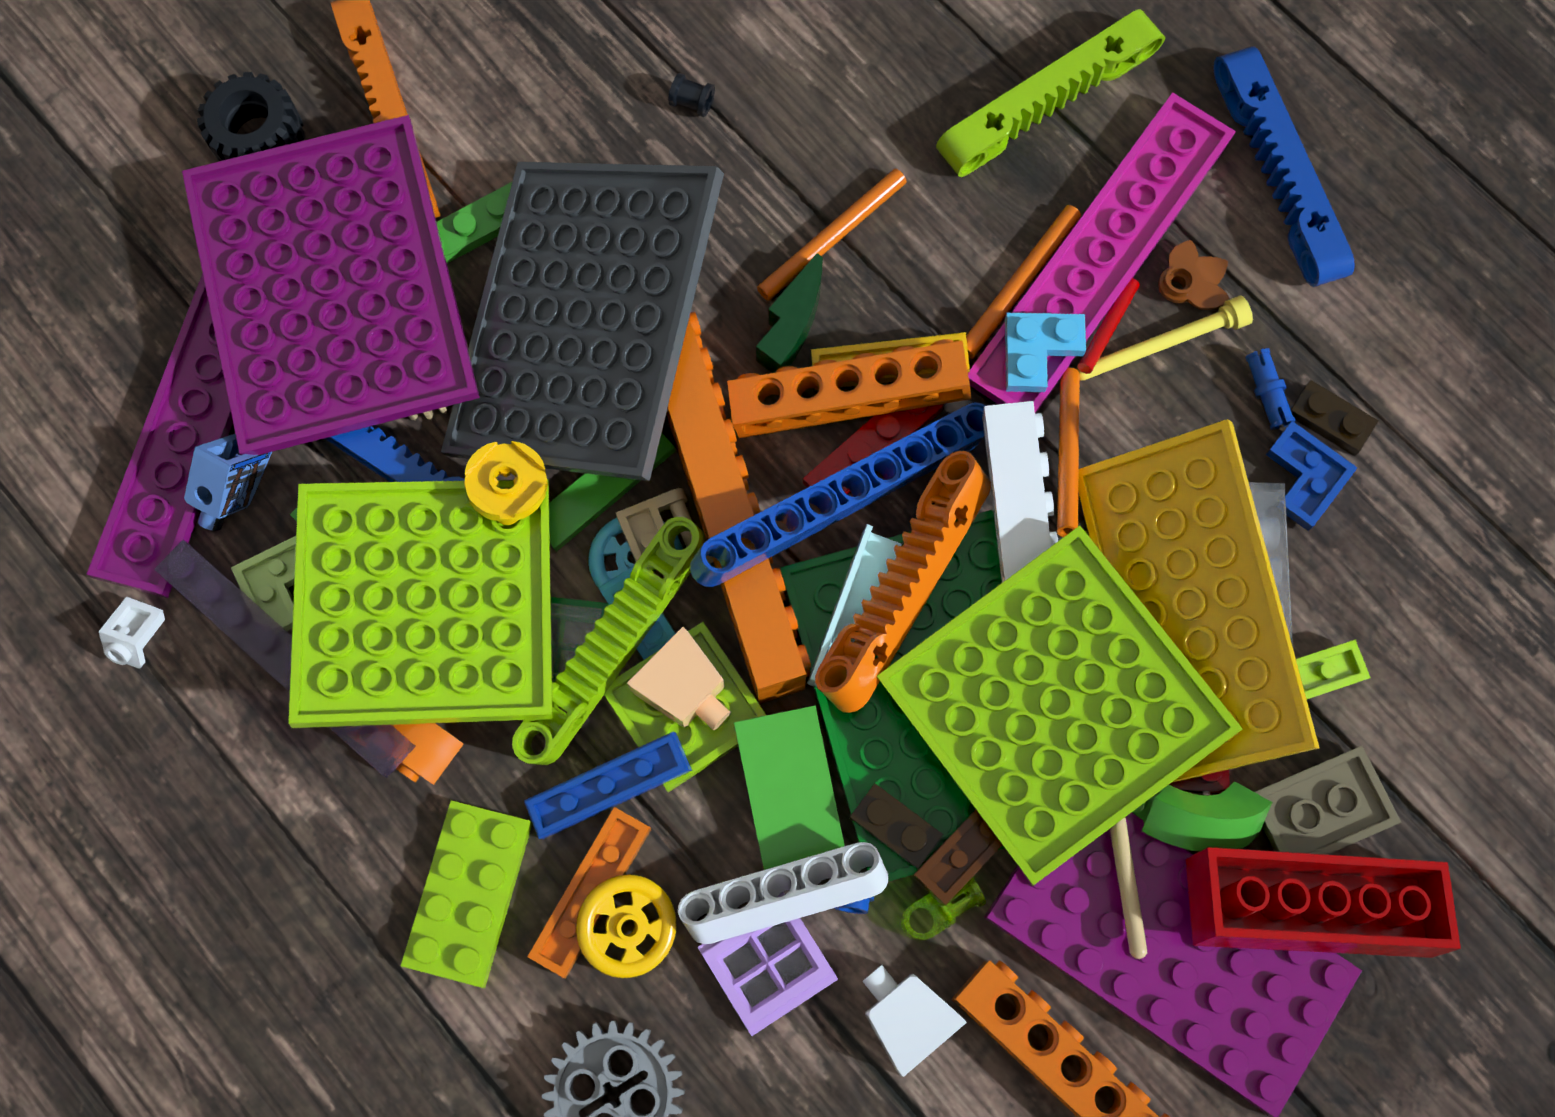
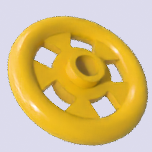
M620 875L602 882L588 894L578 913L576 934L581 952L595 969L611 977L632 978L651 971L667 956L675 939L676 915L670 898L658 884L642 876ZM630 892L632 904L621 905L615 908L613 895ZM652 902L659 918L648 923V919L641 909ZM596 914L608 915L605 925L606 933L593 932ZM632 919L635 924L634 930L630 934L624 935L621 931V926L624 921ZM649 934L655 940V943L646 954L642 955L636 949V946ZM611 942L620 948H625L621 960L613 959L605 954Z

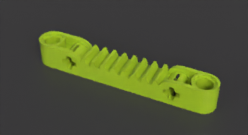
M1135 10L951 127L940 137L936 144V149L959 177L966 176L1000 155L1006 149L1009 137L1015 140L1020 129L1027 132L1031 122L1041 123L1043 114L1048 117L1052 116L1055 106L1063 109L1067 99L1074 102L1078 92L1085 95L1090 84L1097 87L1101 80H1115L1150 58L1162 46L1165 36L1143 10Z
M674 517L667 520L639 557L631 571L630 577L625 579L623 589L616 592L613 603L606 606L603 617L596 620L593 631L586 634L583 645L576 648L575 656L566 662V669L558 674L556 681L552 683L553 719L523 720L513 736L512 747L515 755L521 761L528 764L549 765L562 755L691 573L690 563L693 557L707 541L704 532L692 520L685 517ZM684 531L691 532L692 540L690 545L685 549L676 550L674 546L676 536ZM657 570L665 577L662 579L654 574V572ZM542 733L545 737L546 745L544 750L536 755L532 751L531 741L536 734Z

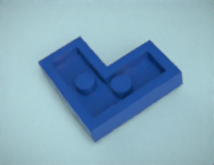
M1293 421L1266 453V456L1298 478L1276 508L1307 531L1316 524L1357 469L1355 465Z

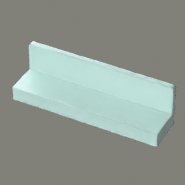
M866 525L854 553L806 683L811 686L817 687L815 675L838 634L845 626L855 624L853 618L855 613L863 614L864 610L861 604L863 599L868 601L872 599L870 587H879V572L885 574L888 572L886 560H895V545L902 546L901 543L872 533L873 526Z

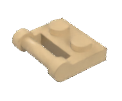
M682 488L673 489L616 512V517L635 562H637L664 524L659 512L671 510L673 517H685L692 520L685 505L687 497ZM684 531L680 534L687 548L691 543L692 535L691 532ZM706 556L708 563L711 564L714 561L713 557ZM657 570L654 572V574L662 579L665 577Z

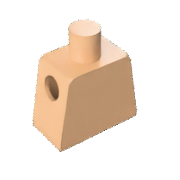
M684 627L627 682L630 691L684 728L698 715L712 730H715L731 713L715 698L725 687L723 678Z

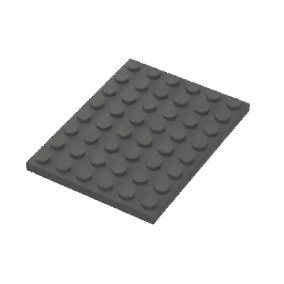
M517 162L468 348L480 398L453 405L441 453L449 457L470 459L478 449L486 444L497 442L498 445L504 443L511 444V441L521 442L536 451L543 460L545 469L650 481L724 173L717 166Z

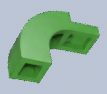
M1235 781L1225 791L1216 795H1196L1167 785L1132 813L1145 822L1142 832L1173 846L1198 852L1207 847L1242 849L1259 835L1273 802Z

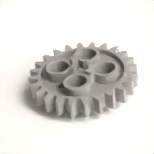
M611 1021L608 1033L604 1034L599 1023H595L592 1027V1038H589L580 1030L576 1032L579 1043L577 1047L568 1042L562 1044L565 1053L568 1055L566 1059L552 1057L551 1062L559 1071L558 1074H547L544 1076L547 1082L554 1085L553 1091L542 1094V1099L554 1101V1108L545 1112L544 1117H581L580 1110L608 1092V1087L606 1086L608 1082L613 1087H616L641 1071L648 1073L647 1078L620 1095L621 1105L618 1106L615 1101H610L586 1117H597L601 1113H608L613 1117H668L669 1114H681L683 1108L672 1103L674 1097L685 1094V1089L673 1087L672 1081L682 1075V1071H669L668 1065L676 1056L675 1054H669L664 1057L660 1055L659 1052L665 1043L663 1039L653 1045L648 1043L650 1029H645L637 1037L634 1036V1023L629 1022L624 1033H619L617 1021ZM617 1050H625L632 1056L633 1067L627 1075H618L611 1068V1057ZM579 1074H587L594 1080L595 1091L589 1099H582L574 1092L573 1082ZM638 1089H647L654 1095L655 1107L652 1112L641 1114L634 1109L632 1097Z

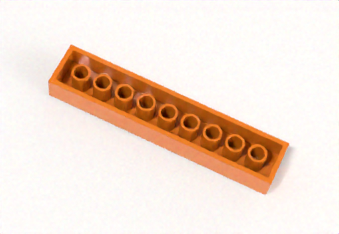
M694 311L690 313L666 415L706 540L760 513V508L755 493L747 494L749 490L747 478H749L746 464L742 455L735 457L738 454L735 444L737 442L731 419H726L722 391L719 383H714L711 371L713 370L711 358L707 347L702 345L700 338L701 329ZM741 538L745 547L750 550H756L750 540ZM713 557L715 568L721 569L720 562ZM772 557L720 584L759 704L805 690L806 677H809V668H811L805 645L797 646L795 639L798 638L796 630L799 629L792 606L784 607L783 601L786 600L784 591H786L779 567L771 568L770 564L773 563Z

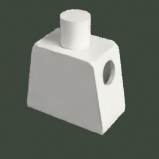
M881 965L863 980V983L878 1000L876 1004L865 1012V1015L894 1068L902 1077L967 1023L962 1016L914 974H910L897 984L884 966Z

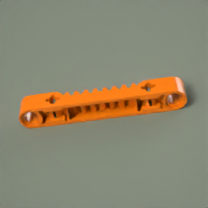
M336 0L330 2L342 41L361 79V85L369 104L373 122L377 123L408 115L370 0ZM421 157V161H422V165H423V169H424V173H425V177H426V181H427V185H428V189H429V194H430V198H431V202H432V206H433L435 218L441 217L440 212H439V209H438V206H437V203H436V200H435V196H434V193H433V190H432V187H431V184H430V181H429V178H428V175H427V172H426V169H425V166H424V163H423V160H422V157Z
M957 451L951 453L940 463L919 499L916 510L917 519L911 518L910 520L911 533L905 531L902 533L904 545H895V560H886L888 572L886 574L879 572V587H870L872 599L870 601L863 599L861 602L864 610L863 614H854L855 624H849L841 630L815 675L817 688L842 712L851 713L858 711L869 701L880 682L877 675L890 665L989 495L991 481L971 453Z

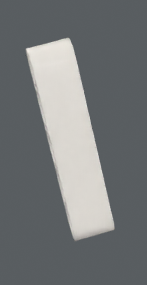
M860 842L694 890L681 899L678 905V915L697 943L712 944L876 896L886 888L888 873L877 848L870 843ZM872 866L870 870L859 873L861 869ZM831 878L827 883L818 885L822 880ZM790 890L786 895L777 897L781 892ZM748 902L745 907L737 909L741 904ZM707 914L704 919L697 921L700 916Z

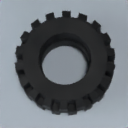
M244 72L243 77H237L236 74L229 75L228 81L222 83L219 80L214 84L216 89L213 92L207 91L203 98L206 104H199L198 113L201 117L197 118L198 127L202 131L203 139L218 161L296 143L305 139V132L302 128L304 124L286 89H283L281 84L275 79L270 81L268 75L260 73L257 77H254L252 72ZM259 117L267 118L265 123L256 131L248 134H237L240 127L247 121Z

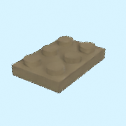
M1363 746L1255 792L1273 802L1262 828L1273 850L1276 852L1328 855L1401 823Z

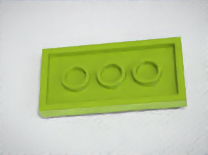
M450 801L401 967L481 988L486 987L532 828V821Z

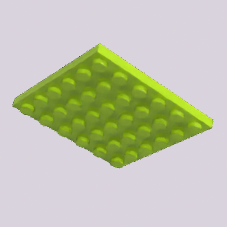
M498 480V488L510 489L514 486L513 480ZM464 481L298 484L289 725L291 728L553 719L549 483L545 498L539 508L528 517L520 519L512 525H503L498 521L487 519L479 514L468 501Z
M1081 526L1075 528L877 675L882 685L1033 886L1243 729Z

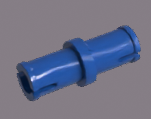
M1265 348L1260 350L1261 354L1258 355L1257 351L1247 355L1245 359L1249 364L1257 387L1254 390L1257 399L1262 400L1271 430L1280 429L1281 424H1283V427H1286L1292 421L1295 422V418L1291 413L1284 390L1287 388L1283 379L1279 380L1270 355V349Z

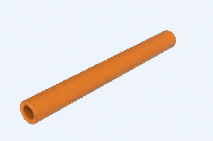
M896 168L893 169L757 286L760 295L766 301L774 298L797 277L817 253L820 256L824 255L907 183L904 174Z
M1072 205L1065 206L966 335L968 358L973 359L1081 218V213L1076 207Z
M1067 368L1060 378L1057 534L1061 537H1065L1078 527L1080 373L1075 368Z

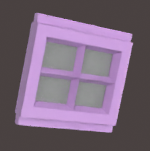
M782 892L777 897H782L785 893ZM800 918L712 944H701L698 946L699 951L751 1036L838 980Z

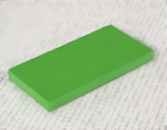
M816 705L734 722L763 869L766 870L844 847Z

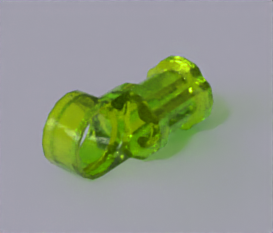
M972 877L946 906H942L930 893L909 905L901 916V926L908 937L919 941L927 940L955 924L956 917L977 905L981 908L986 905V900L980 887ZM963 893L965 894V896L962 899L958 900L954 904L951 903V901L956 897L960 896ZM924 909L930 913L932 927L927 933H917L911 928L909 918L914 910Z

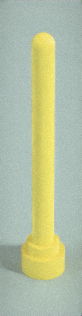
M1241 295L1224 302V306L1220 307L1217 313L1099 358L1090 374L1082 373L1077 367L1076 369L1080 373V380L1090 379L1223 326L1226 329L1232 327L1234 330L1250 325L1253 321V316L1249 303Z

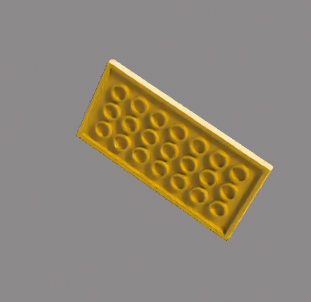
M1226 419L1080 468L1078 492L1089 537L1243 728L1173 782L1319 749L1233 422Z

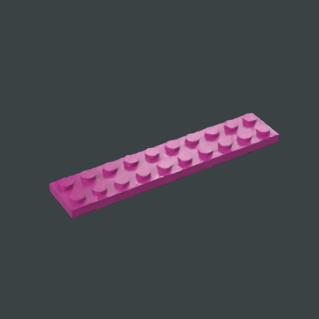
M1172 92L1012 313L1085 314L1087 343L1109 309L1232 140L1236 131ZM1004 322L974 363L970 372H968L969 383L971 387L997 404L1033 401L1036 414L1077 356H1047L1048 387L1045 392H1007Z

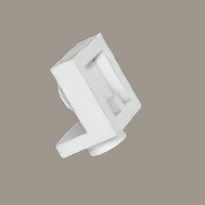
M126 597L99 630L105 655L116 664H128L140 669L145 663L144 646L165 620L163 610Z

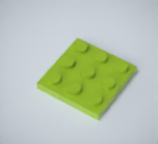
M701 622L688 632L724 680L725 687L715 698L731 713L717 729L712 730L698 715L684 728L630 691L627 682L657 652L618 676L604 694L638 748L671 732H676L692 771L664 783L663 786L668 793L738 747L734 722L766 716L704 622Z

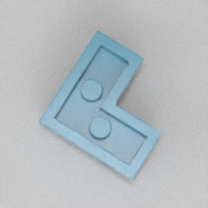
M1007 313L1005 317L1006 391L1045 392L1048 387L1047 356L1083 357L1086 352L1085 314Z

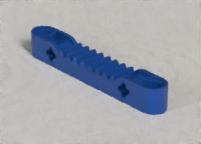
M1251 46L1216 57L1214 61V76L1226 106L1235 122L1246 127L1243 131L1244 135H1253L1249 143L1250 148H1260L1255 159L1265 161L1261 168L1262 173L1271 174L1266 182L1267 186H1278L1272 197L1273 199H1283L1278 207L1279 212H1289L1284 220L1285 225H1292L1287 236L1288 242L1306 282L1312 287H1317L1352 275L1355 263L1351 248L1260 51L1255 46Z
M373 426L324 438L388 482L465 481L461 477H448L444 470L438 472L432 462L425 463L418 453L412 455L406 445L399 446L394 437L390 436L387 438L379 427L374 429Z

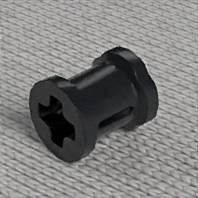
M678 73L669 91V105L673 107L681 105L696 110L699 116L705 117L714 99L715 85L711 83L702 85L687 80L685 74Z

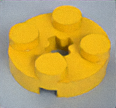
M511 441V444L504 443L500 445L497 442H493L478 449L466 464L464 485L468 501L479 514L487 519L498 521L503 525H512L518 520L528 517L539 508L545 498L548 481L543 460L538 453L521 442ZM501 474L504 477H508L513 474L515 476L513 480L514 486L510 489L498 488L497 476Z

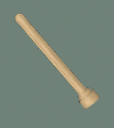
M1123 818L1110 828L1129 951L1135 959H1142L1147 954V945L1126 818Z

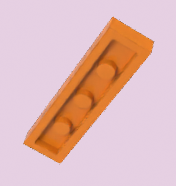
M613 808L528 954V958L562 978H567L581 953L577 940L576 925L578 913L584 900L602 882L627 873L651 831V827L618 808ZM596 914L593 930L603 914Z

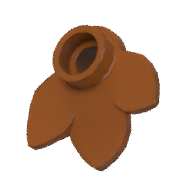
M1192 240L1180 243L1169 254L1168 268L1163 271L1158 281L1159 291L1164 298L1174 303L1187 301L1201 310L1217 309L1230 299L1228 294L1218 286L1225 275L1228 261L1217 257H1198L1197 248ZM1171 282H1179L1183 289L1180 290L1173 287Z

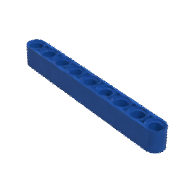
M976 402L968 404L711 537L701 546L690 563L692 577L697 583L706 587L720 585L937 469L940 463L951 453L972 450L985 438L982 419L985 405ZM937 439L941 440L945 446L941 445ZM906 454L911 456L914 459L915 463L910 461L907 458ZM874 470L880 472L885 480L879 478ZM842 487H846L847 489H849L852 492L853 497L847 495L843 491ZM809 503L816 505L820 509L821 514L814 512L810 508ZM775 520L783 522L788 527L789 532L781 530ZM741 538L750 540L756 550H750L745 547ZM706 556H712L716 558L720 562L722 568L720 569L711 566L708 563Z

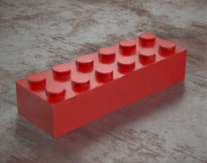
M1207 847L1185 859L1193 946L1433 958L1461 949L1448 862Z

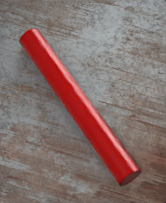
M1132 278L1104 317L1084 356L1077 365L1082 373L1090 374L1093 371L1140 286L1136 279Z

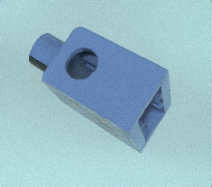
M236 434L195 447L184 499L187 504L201 511L198 519V524L201 527L212 531L221 530L226 516L243 510L250 505L272 452L261 455H240Z

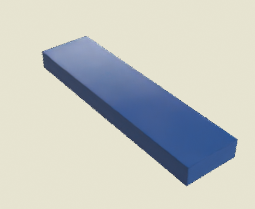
M671 732L524 800L538 838L545 839L692 771L676 732Z

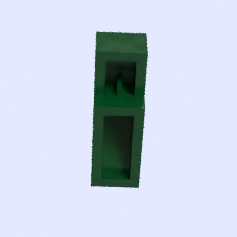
M818 253L768 309L769 325L772 328L756 346V361L772 373H775L779 368L790 366L808 336L815 318L820 297L823 257Z

